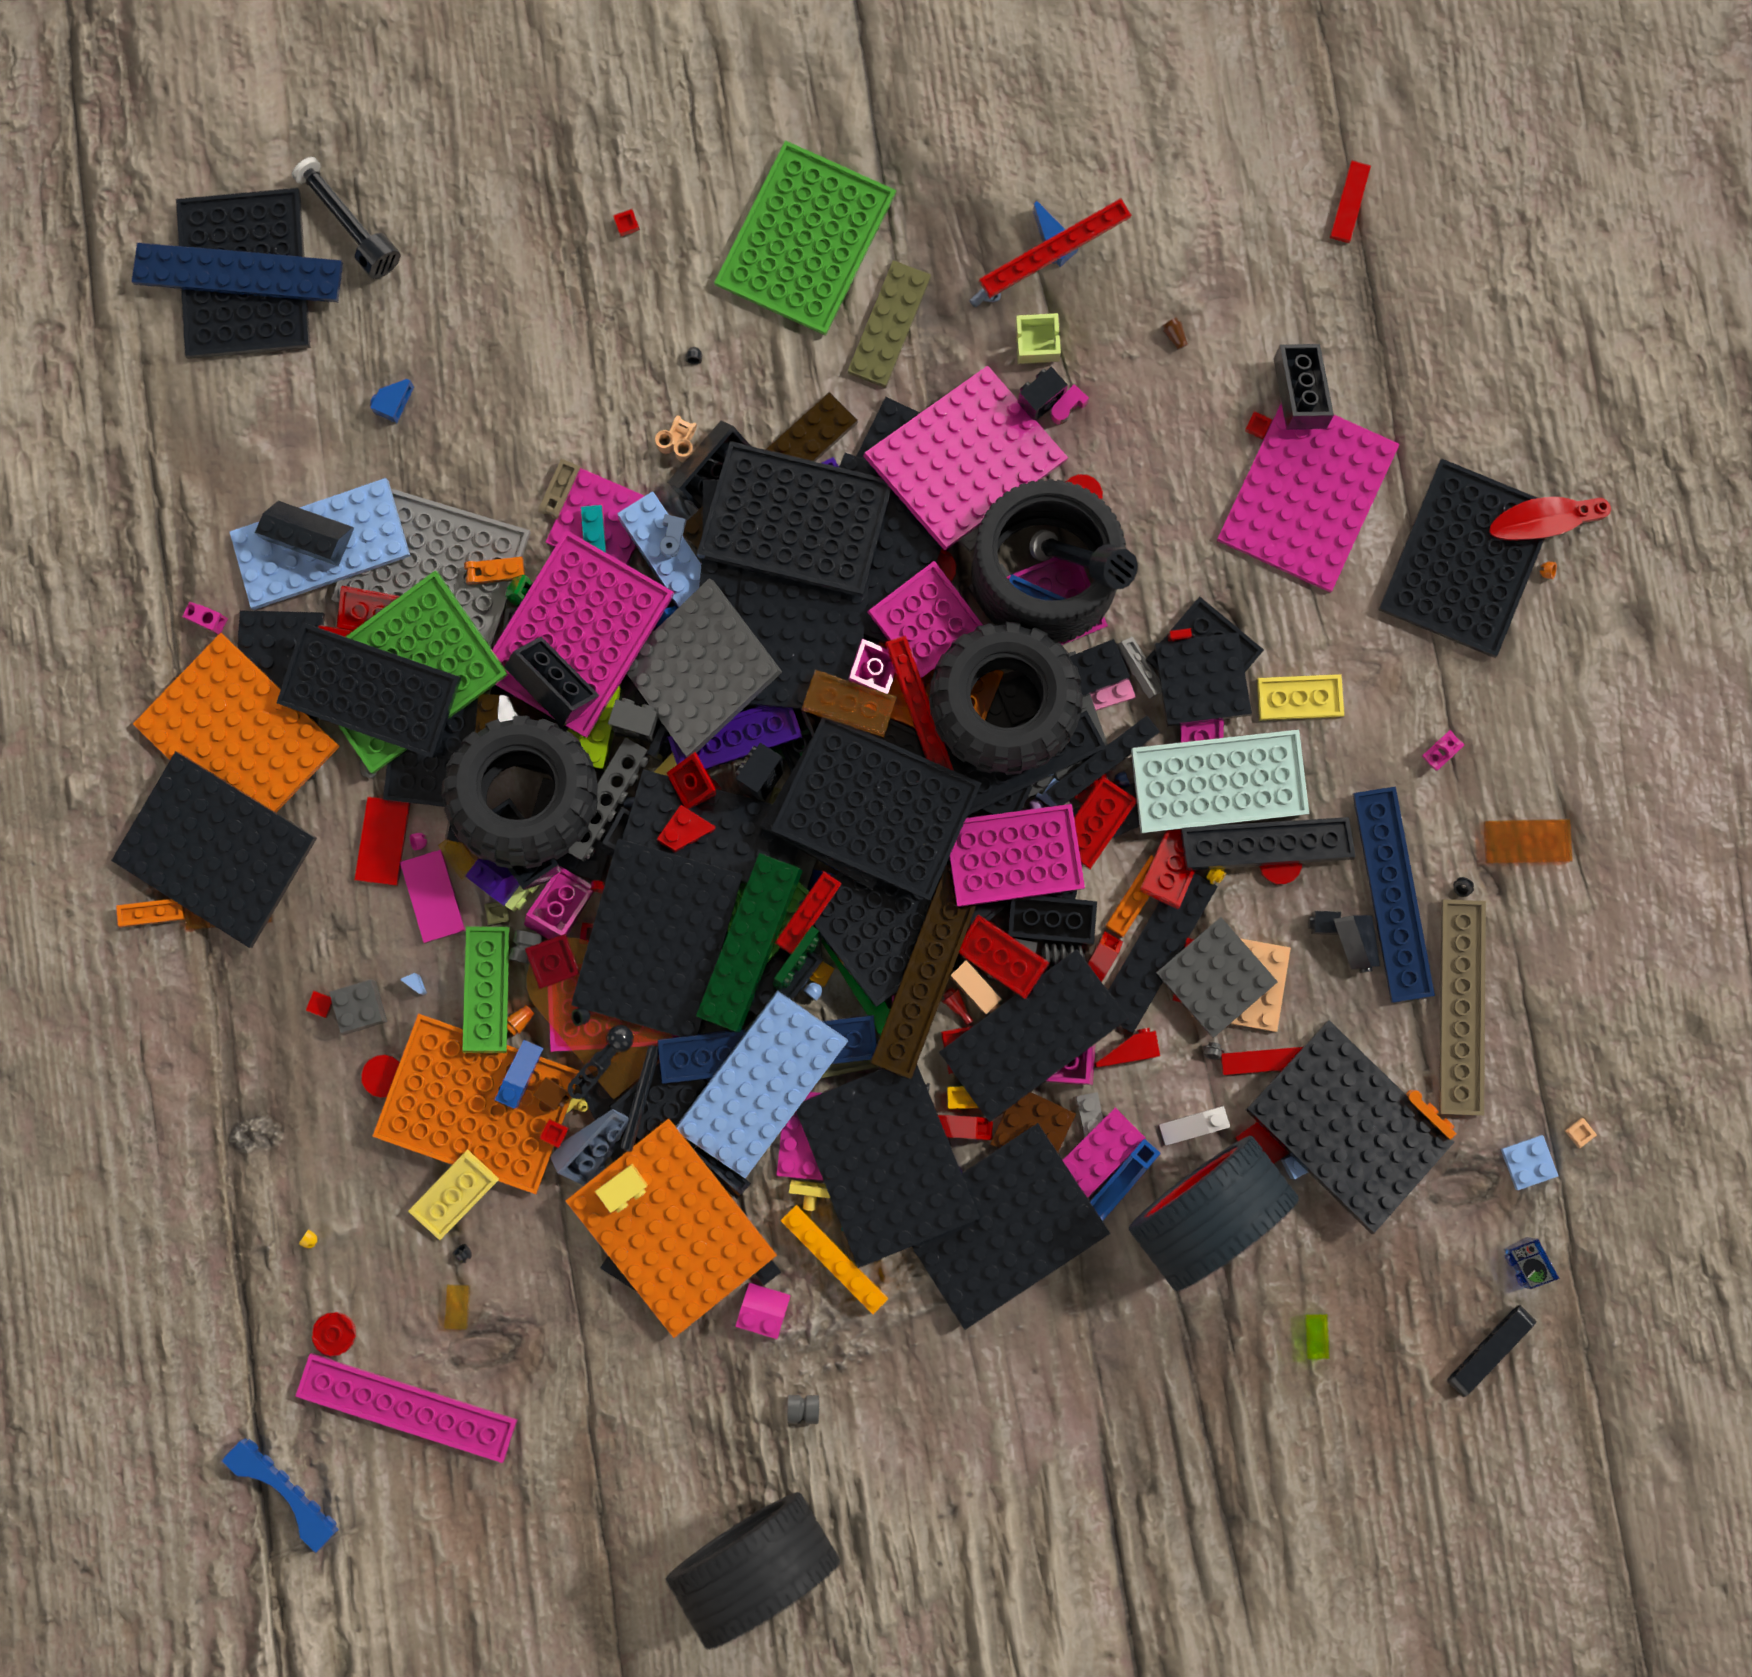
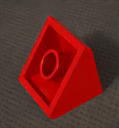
M696 752L666 772L684 807L687 809L716 795V789Z

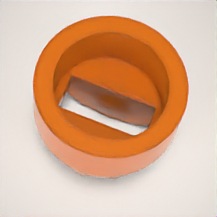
M1556 562L1543 563L1540 566L1544 568L1543 571H1540L1541 576L1554 579L1557 570Z

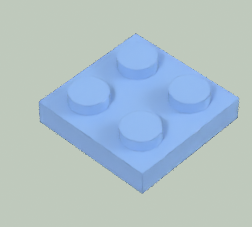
M1543 1135L1501 1149L1516 1190L1558 1177Z

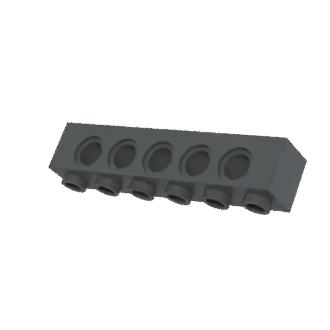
M625 737L598 782V805L595 814L601 815V821L598 824H591L590 821L589 830L587 831V833H590L589 841L586 843L576 841L569 848V854L583 862L593 856L596 850L594 845L597 840L601 841L605 836L606 825L608 822H613L617 815L615 810L628 797V793H626L630 785H635L639 778L637 773L640 768H645L649 762L650 757H648L647 749ZM626 760L634 761L631 769L623 768V763ZM622 778L623 784L620 787L615 788L612 786L614 779ZM605 796L612 797V802L608 806L601 804Z

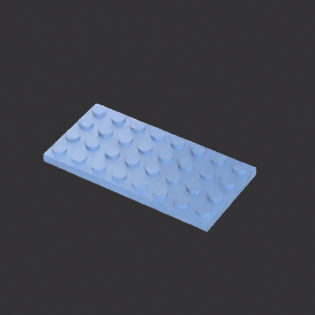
M386 478L300 507L301 509L354 527L339 566L263 540L255 533L259 522L230 531L249 604L253 610L410 557L390 484Z
M777 990L676 1128L685 1138L746 1178L848 1040Z

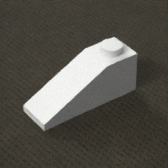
M1221 1106L1160 1124L1159 1127L1166 1146L1229 1128L1230 1124L1225 1108Z

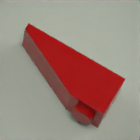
M1150 1028L1138 1029V1034L1132 1035L1094 1064L1095 1068L1160 1057L1156 1031L1150 1032Z

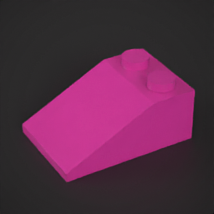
M559 866L561 872L549 880L526 914L524 921L525 926L547 939L563 934L568 936L593 894V891L590 890V883Z
M1096 1044L1046 1082L1093 1086Z

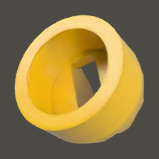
M308 1229L299 1245L307 1249L313 1248L318 1241L317 1235Z

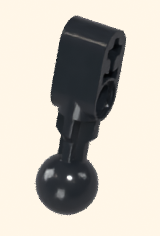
M616 1025L608 1031L606 1035L607 1045L601 1052H596L569 1083L568 1093L572 1098H584L610 1067L611 1059L615 1054L626 1052L632 1047L634 1035L628 1027ZM590 1066L598 1069V1075L593 1079L588 1078L585 1074L586 1069ZM582 1075L591 1084L588 1087L585 1083L581 1088L583 1093L574 1095L572 1086L574 1084L578 1086L582 1082V1080L578 1079Z

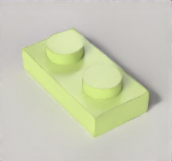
M539 885L525 890L519 886L505 906L514 912L517 909L521 910L527 902L525 898L530 892L534 893Z

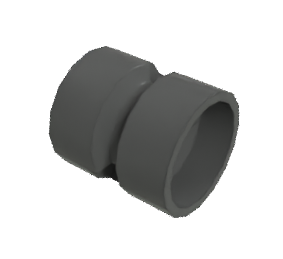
M516 930L513 939L516 945L511 948L509 959L530 964L525 948L541 943L543 936Z
M788 1395V1424H800L802 1420L806 1424H819V1395H807L805 1399L801 1395Z

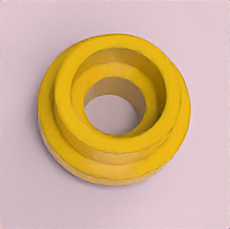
M1225 868L1210 870L1207 879L1210 880L1212 885L1216 882L1221 883L1226 875L1224 872Z

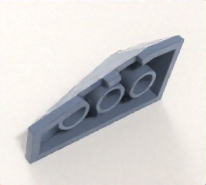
M612 1109L565 1140L550 1156L557 1173L583 1186L605 1169L604 1164L607 1158L611 1157L613 1153L612 1148L615 1142L620 1140L629 1118Z

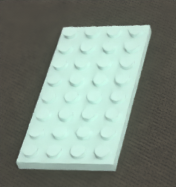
M1299 730L1131 748L1141 833L1309 814Z

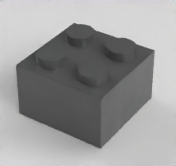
M622 698V701L615 700L608 722L612 731L652 742L660 723L658 713L654 711L655 708L645 704L642 707L636 706L634 701Z
M367 980L329 992L340 1033L349 1034L387 1022L376 981Z

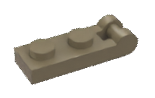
M564 459L560 460L539 506V513L544 515L547 513L553 519H558L579 473L580 466ZM551 500L557 503L555 508L549 506Z

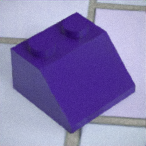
M478 859L465 875L466 878L503 906H505L520 886L506 867L497 866L496 863L487 859Z

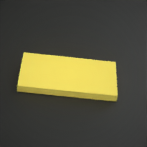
M1341 674L1256 679L1259 721L1344 717Z
M466 1150L408 1212L437 1239L441 1240L488 1192L499 1178L469 1150Z

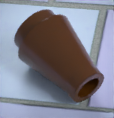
M1177 317L1162 325L1164 328L1163 332L1177 350L1188 345L1182 322Z

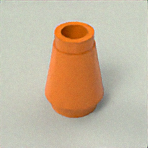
M525 1005L508 1016L507 1031L512 1036H515L517 1033L520 1034L534 1015V1012Z

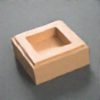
M1584 1118L1579 1119L1565 1130L1566 1134L1578 1148L1583 1147L1597 1136Z

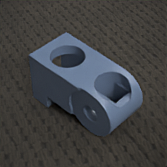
M667 514L664 515L663 526L667 527L665 537L660 542V551L663 556L672 558L677 555L686 524L685 519Z

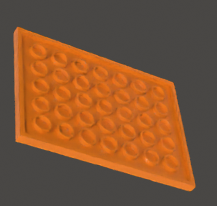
M222 633L198 655L133 723L169 760H171L175 751L180 752L276 813L340 747L306 713L277 704L281 689Z
M418 1013L372 1137L451 1165L466 1150H469L499 1178V1182L537 1194L554 1148L553 1145L539 1138L549 1119L563 1124L572 1097L568 1093L566 1096L569 1097V1100L565 1106L554 1110L535 1097L534 1094L545 1077H549L568 1090L569 1083L580 1070L540 1057L518 1108L514 1109L496 1101L495 1098L519 1049L507 1045V1053H463V1029Z
M669 1118L634 1145L632 1151L624 1153L566 1200L570 1208L673 1338L777 1256L768 1242ZM633 1164L648 1184L644 1188L646 1193L636 1200L634 1197L627 1201L628 1206L619 1213L616 1210L610 1213L595 1191Z

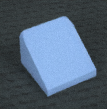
M413 973L400 979L421 995L427 993L419 974Z

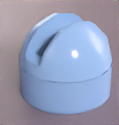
M815 982L808 984L803 990L815 1001L822 994L821 986Z

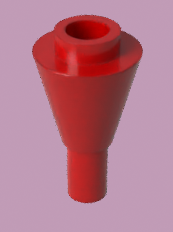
M950 988L943 993L944 998L941 1002L959 1015L966 1025L970 1024L973 1019L966 1011L959 989L954 990Z

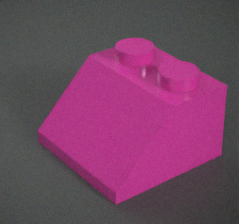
M861 639L848 679L856 687H859L860 691L879 699L888 694L895 671L887 649Z
M749 1283L735 1327L778 1339L791 1295Z

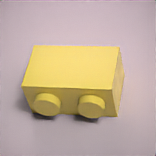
M631 1164L595 1192L610 1213L614 1210L619 1213L628 1206L627 1201L634 1197L636 1200L646 1193L644 1188L648 1184L635 1166Z

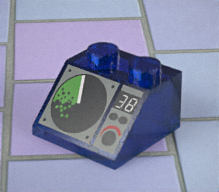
M1525 1237L1504 1248L1506 1252L1504 1257L1508 1265L1514 1267L1517 1273L1515 1278L1521 1287L1533 1289L1559 1279L1538 1238Z

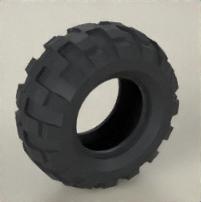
M1008 621L1000 625L988 623L978 626L974 631L962 634L953 641L950 648L945 654L941 655L935 666L929 696L930 714L935 724V730L941 741L945 742L951 749L952 754L962 762L966 761L976 766L977 770L987 773L1003 772L1006 775L1021 774L1022 771L1031 768L1037 769L1048 763L1057 753H1060L1069 743L1077 728L1083 703L1081 678L1077 667L1073 665L1066 649L1060 643H1055L1048 637V633L1036 627L1029 629L1021 626L1018 622ZM1000 669L1014 670L1025 675L1032 681L1040 697L1038 713L1029 722L1014 728H1001L989 724L975 711L970 697L972 688L982 676Z
M513 716V720L501 722L497 719L485 724L486 727L478 733L472 732L461 742V748L458 752L451 755L446 766V776L442 781V798L444 811L453 832L459 841L468 847L471 853L482 860H490L501 867L526 866L527 868L542 866L544 861L552 858L555 860L559 859L569 852V848L576 841L580 842L589 830L588 826L591 819L595 817L598 805V784L591 758L583 749L581 742L573 734L563 731L558 727V724L546 719L536 721L530 719L529 716ZM518 765L535 766L545 771L555 782V792L551 802L541 813L529 819L510 820L497 815L487 806L488 789L495 777L502 771Z

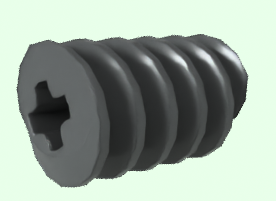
M1044 941L1041 957L1050 962L1046 968L1049 969L1051 963L1055 966L1075 950L1073 944H1069L1067 949H1065L1064 943H1060L1057 949L1055 942H1052L1050 948H1048L1047 942ZM1078 944L1076 949L1085 959V949L1083 951L1081 945Z

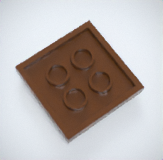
M1030 1092L1005 1111L990 1144L1001 1148L1039 1123L1056 1151L1059 1152L1076 1113Z

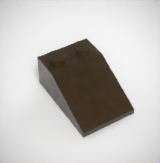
M482 694L478 697L475 732H480L486 727L485 724L497 719L503 722L513 720V716H529L530 719L539 721L545 718V714L517 697Z

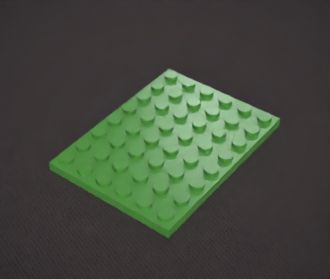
M785 140L714 282L715 286L826 336L896 195V190Z
M438 571L432 572L346 636L347 638L462 677L448 719L509 675ZM338 725L371 774L376 773L407 750Z

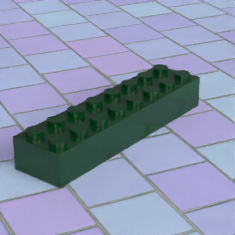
M759 853L697 1012V1017L733 1031L741 1032L803 872L800 868Z

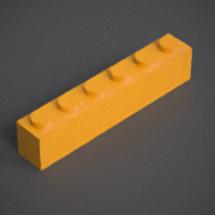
M798 1205L781 1220L872 1314L888 1300L885 1293L858 1268Z

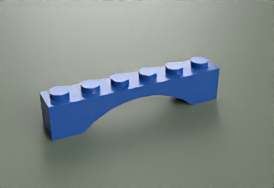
M1143 1139L1111 1179L1091 1200V1204L1102 1221L1105 1220L1161 1155V1152L1147 1140Z
M246 1438L239 1441L221 1461L236 1476L261 1480L280 1492L290 1504L295 1514L300 1538L315 1553L321 1550L339 1530L336 1527L337 1523L328 1515L325 1516L320 1511L321 1507L315 1501L307 1499L304 1496L305 1491L298 1485L294 1486L289 1481L290 1477L283 1470H278L273 1465L274 1461L268 1455L264 1454L263 1456L257 1450L259 1447L251 1439L247 1440Z

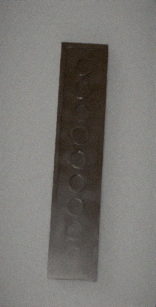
M828 392L765 450L816 462L858 423V420ZM703 506L686 521L683 536L697 551L703 535Z
M946 863L870 1061V1064L909 1080L913 1076L977 905L957 907L950 864Z

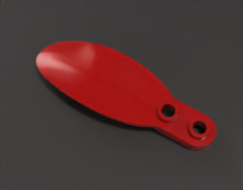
M1564 497L1531 499L1508 509L1498 516L1490 526V533L1493 537L1504 540H1530L1557 536L1571 531L1581 523L1603 520L1610 514L1611 506L1604 498L1582 501Z

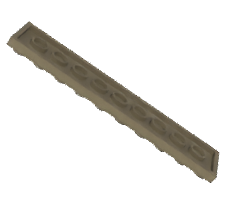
M1441 900L1439 1114L1484 1116L1486 901Z

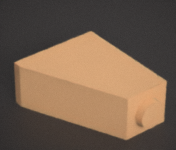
M967 961L950 976L953 983L984 1015L988 1012L992 1013L1001 1006L998 1003L1001 998Z

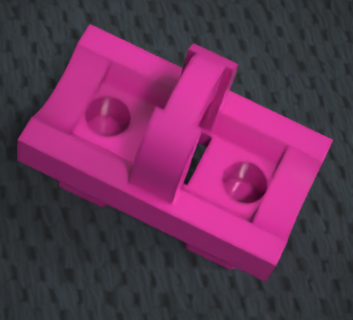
M1449 730L1422 757L1435 771H1438L1465 744ZM1439 748L1446 753L1444 756L1438 751Z

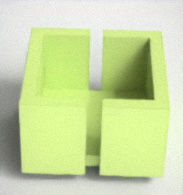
M1058 313L1016 316L1018 364L1059 362L1061 349Z

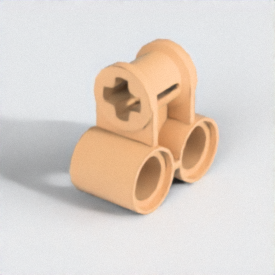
M677 415L670 431L661 430L656 434L655 442L658 450L663 454H669L674 450L677 459L680 462H685L694 452L690 440L695 434L697 424L681 419V416ZM663 439L671 440L668 445L660 444ZM682 447L689 448L686 454H680L679 450Z

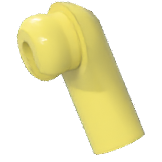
M572 1098L567 1113L572 1109L586 1112L589 1107L585 1098Z

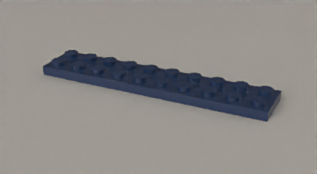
M137 243L132 283L140 286L338 303L343 262L342 260Z
M1396 786L1353 793L1391 1003L1433 997L1435 993Z
M873 1015L822 1021L848 1040L831 1064L872 1059L877 1045ZM747 1030L659 1039L658 1048L662 1083L713 1078Z

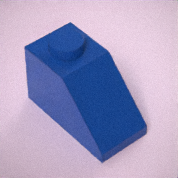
M404 379L379 389L370 401V408L374 414L398 423L414 389V385L411 380Z

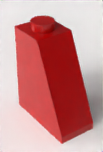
M1106 931L1103 933L1087 962L1101 982H1103L1123 944L1122 940Z
M938 1115L947 1137L992 1140L993 1121L989 1122L987 1118Z

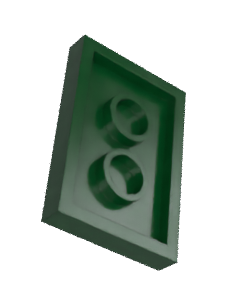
M811 926L774 978L773 988L779 992L783 987L788 988L794 979L793 972L795 970L800 971L806 962V954H812L817 947L819 930Z

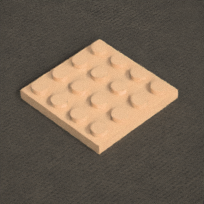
M1241 939L1278 982L1230 1024L1277 1032L1291 948Z

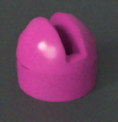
M414 833L409 836L410 844L414 851L420 850L427 845V839H424V834Z

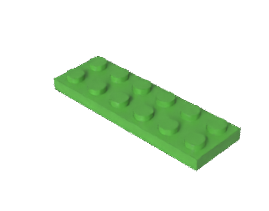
M466 926L463 1053H507L509 927Z

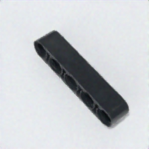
M1521 1305L1513 1308L1452 1372L1447 1382L1462 1397L1469 1395L1533 1328L1536 1320Z

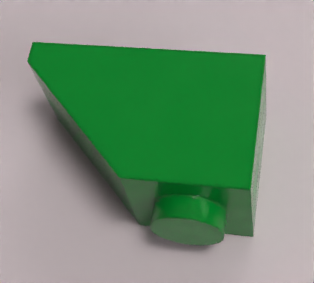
M523 574L514 577L506 589L505 597L513 605L519 607L533 582Z

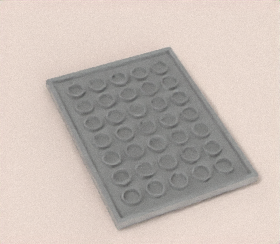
M391 489L410 557L337 581L331 600L339 603L341 586L401 596L432 572L438 571L492 649L508 599L505 597L506 589L512 580L467 585L465 581L467 570H464V562L523 557L531 533L530 530ZM481 569L475 570L476 576L481 575Z

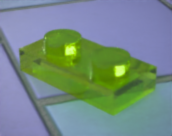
M1304 1314L1306 1359H1330L1328 1314Z

